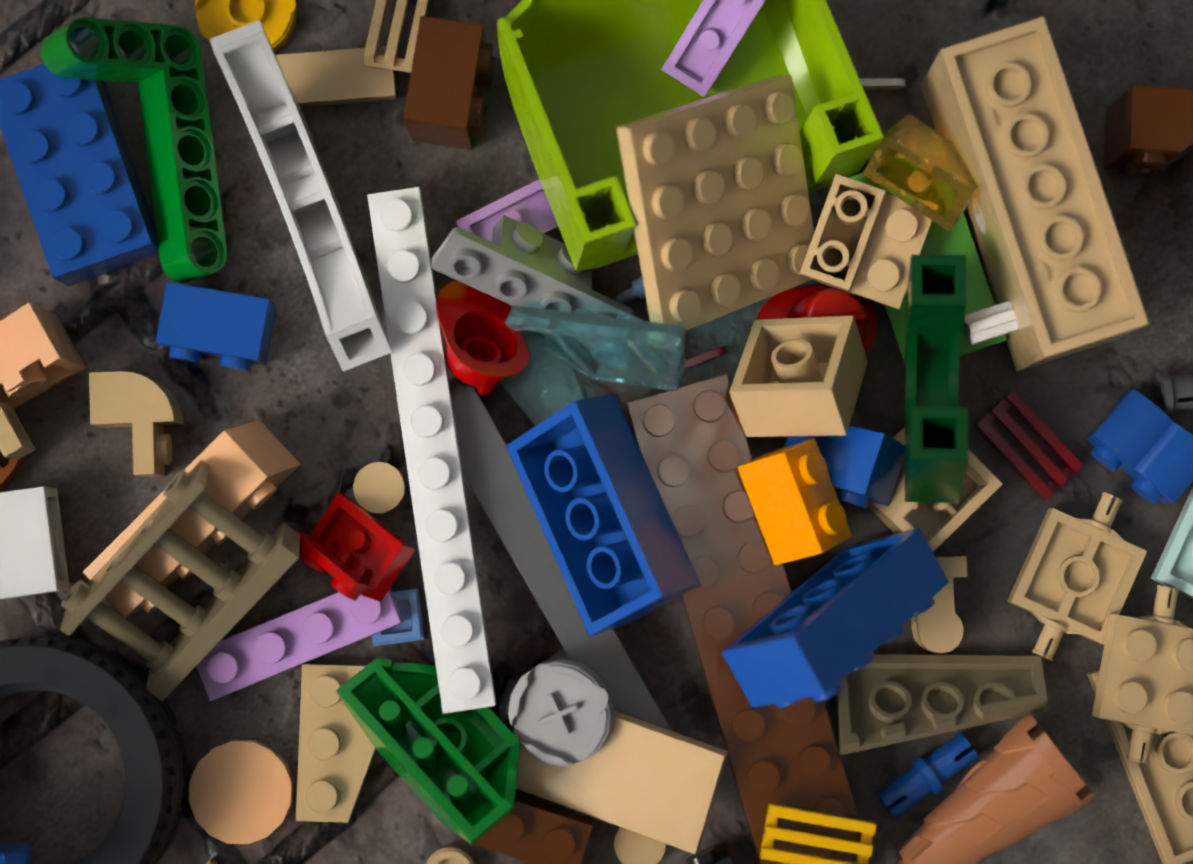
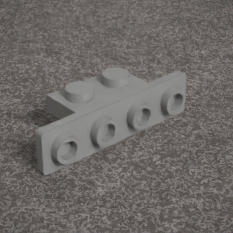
M502 215L493 228L492 243L460 227H455L432 257V269L603 348H610L634 319L632 308L592 290V269L576 271L564 243L541 233L537 228L528 223H520L505 215Z

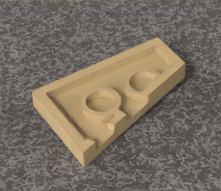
M302 664L296 821L348 823L351 819L376 748L339 698L336 690L367 665Z

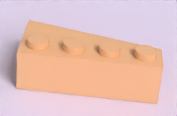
M27 303L0 321V402L9 404L14 409L86 368L57 315Z
M261 420L224 430L185 471L189 473L200 460L207 463L210 467L207 485L203 491L238 518L243 519L252 509L255 510L264 504L276 492V487L301 464ZM164 491L83 571L90 580L166 498L163 495ZM189 507L169 527V529L203 554L215 543L220 545L229 538ZM154 544L135 564L166 588L179 577L184 580L192 574L190 570ZM121 581L105 596L125 618L142 609L147 614L157 609V607Z

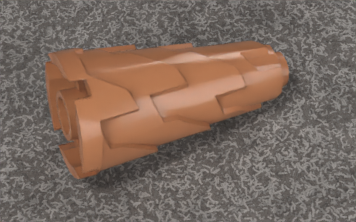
M1028 713L1016 721L1014 727L994 749L967 773L956 790L923 819L925 823L897 848L902 857L895 861V864H976L999 850L1023 841L1053 821L1067 817L1073 812L1085 808L1097 797L1080 778L1081 776L1041 726L1030 734L1028 733L1038 724L1035 718Z

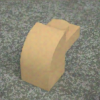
M127 371L89 373L90 425L101 428L132 427L133 475L142 477L165 476V465H169L172 462L173 448L170 434H164V426L184 425L182 410L177 399L159 382L137 373Z

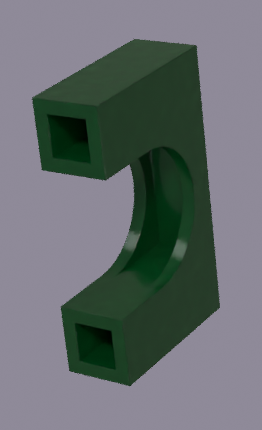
M911 255L905 301L904 502H959L968 463V408L959 407L960 344L966 310V255Z

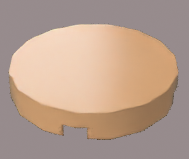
M235 739L213 748L198 762L189 784V803L195 820L210 836L227 844H251L268 837L284 822L294 799V780L287 762L273 749L256 740Z

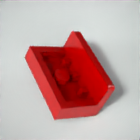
M339 492L310 535L293 529L300 534V549L302 551L299 554V558L311 568L321 573L327 571L334 577L330 583L331 586L344 596L355 601L362 595L381 602L415 551L414 548L362 508L352 498Z

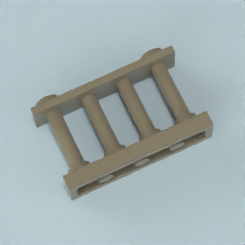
M200 460L189 473L181 470L173 477L164 490L163 495L166 498L92 579L87 584L82 580L78 581L65 596L61 604L66 610L60 630L69 636L87 617L147 660L146 666L149 668L146 689L160 701H163L299 558L300 534L286 523H283L272 536L268 533L261 535L203 491L207 485L210 467L203 460ZM189 507L248 551L247 558L249 560L238 572L234 569L227 572L169 529V527ZM154 544L213 587V595L215 596L204 608L200 605L193 608L135 564ZM121 581L181 625L179 629L181 632L171 643L167 641L159 643L104 604L102 599Z

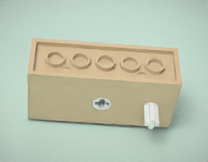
M1044 16L941 49L920 86L995 303L993 306L965 314L963 321L965 325L964 331L966 336L969 337L971 345L1006 335V341L1016 371L1018 372L1112 342L1148 325L1149 323Z

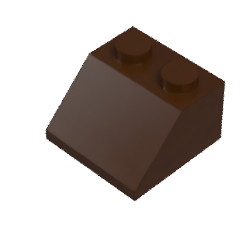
M1133 85L1106 109L1104 169L1120 170L1119 176L1150 177L1151 171L1154 172L1158 168L1164 167L1168 161L1193 143V89Z

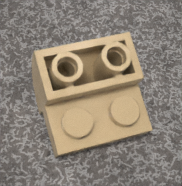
M835 174L800 274L835 289H840L900 310L907 291L911 255H920L936 210L887 194L885 190Z

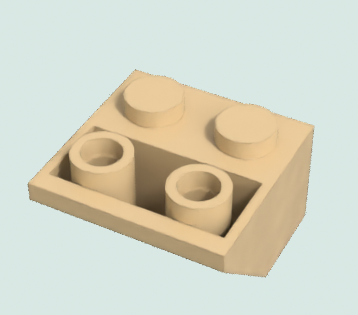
M905 427L893 437V439L904 445ZM968 449V463L958 503L904 502V457L889 506L869 501L868 507L894 534L920 528L933 552L1002 483Z

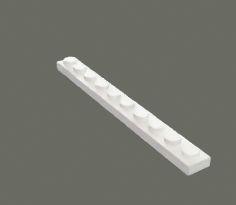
M419 187L368 194L387 334L392 350L390 354L442 712L444 714L495 706L496 698L442 331L435 306L437 297L421 190Z

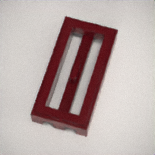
M1015 390L1010 391L973 425L1042 501L1052 496L1058 487L1064 485L1072 474L1077 473L1084 466ZM1009 407L1013 409L1064 465L1061 470L1005 410ZM997 419L1050 476L1051 479L1046 484L992 427L991 423Z

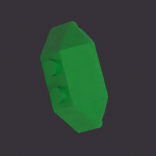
M376 658L336 690L337 695L376 750L446 827L472 845L475 844L514 810L521 748L520 740L489 707L443 714L436 666L393 662L390 659Z

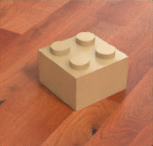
M854 316L754 320L729 391L746 437L847 435L868 363Z

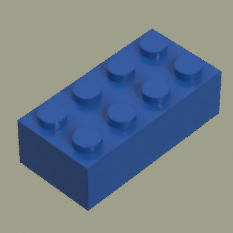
M45 64L0 79V127L52 278L69 287L159 255L156 227L105 81L58 77L50 72Z
M615 394L574 400L506 445L589 637L628 625L701 585Z
M920 528L847 546L722 650L721 653L752 708L776 704L777 708H784L800 699L812 697L814 702H819L839 692L843 687L841 680L850 672L857 671L872 662L875 658L872 652L877 647L899 637L905 631L903 624L908 619L930 609L935 603L933 597L949 582Z

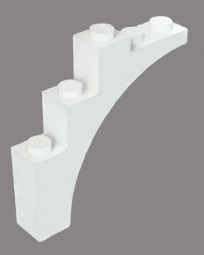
M255 21L211 38L210 41L214 54L231 88L266 170L303 266L325 335L342 370L346 371L392 353L366 272L350 239L338 200L321 164L310 128L296 96L288 84L261 21Z

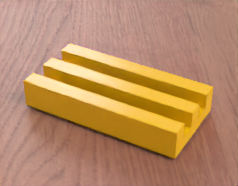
M769 803L760 858L787 864H868L873 848L872 838L875 835L877 824L866 820ZM778 818L860 832V841L856 842L776 827ZM774 839L857 854L856 862L773 847Z

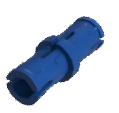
M957 732L953 738L924 759L918 756L912 760V768L875 793L896 820L902 813L931 792L937 795L943 791V783L972 762H976L979 756L974 749H970L971 745L960 732Z

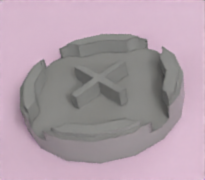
M562 658L542 662L523 675L511 693L508 711L511 727L514 726L523 749L542 763L560 767L582 762L598 752L612 732L615 715L611 692L599 674L581 662Z

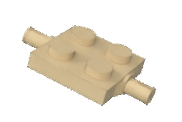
M1102 492V497L1092 519H1077L1055 508H1048L1007 602L1031 612L1041 623L1045 624L1032 653L1047 660L1053 661V656L1064 633L1078 634L1100 645H1104L1110 613L1120 615L1147 554L1146 550L1124 541L1115 530L1111 529L1120 505L1123 503L1122 499L1118 497L1113 498L1114 495Z
M1160 585L1156 587L1157 593L1153 616L1146 615L1133 618L1110 613L1092 712L1094 717L1118 721L1126 727L1133 729L1126 760L1143 764H1150L1149 759L1154 734L1172 731L1193 735V629L1180 621L1174 620L1180 589Z

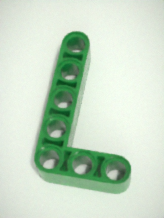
M89 17L76 18L48 35L41 45V56L45 66L56 76L67 79L138 84L162 269L168 278L182 284L218 272L223 268L227 260V247L202 54L199 41L195 35L187 28L178 25ZM71 42H72V43L76 46V48L78 49V53H77V52L74 50V48L72 47ZM184 200L188 204L189 210L187 209ZM191 250H192V252H193L194 255H195L196 262H195V260L192 258Z

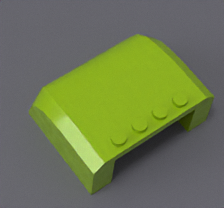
M522 0L505 18L501 17L497 21L500 57L512 106L576 271L600 268L638 254L634 231L636 223L629 203L616 128L618 126L775 75H792L808 193L831 186L835 174L848 177L861 170L884 136L826 0H765L705 97L661 70L703 0Z

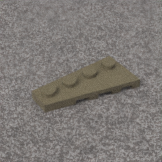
M874 654L875 658L872 662L857 671L850 672L841 680L843 687L835 694L839 754L845 755L1021 717L1028 713L1044 712L1048 697L1041 656Z

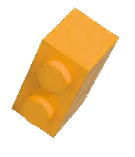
M815 438L768 452L737 467L774 565L823 553L852 537L845 511L839 503L828 474L826 461L820 453Z

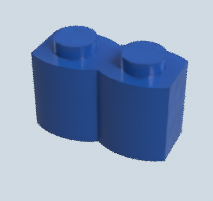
M1135 389L1124 392L1086 437V440L1094 447L1091 455L1111 471L1115 472L1118 468L1124 470L1134 480L1131 488L1151 504L1156 505L1158 501L1164 504L1175 503L1193 481V435L1173 422L1158 406Z

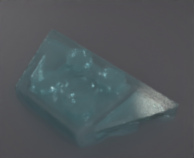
M512 305L505 324L516 332L527 330L540 332L546 336L541 348L555 357L568 362L574 369L590 379L678 391L685 373V329L682 325L642 321L629 314H619L615 318L599 316L586 309H575L574 312L515 305Z

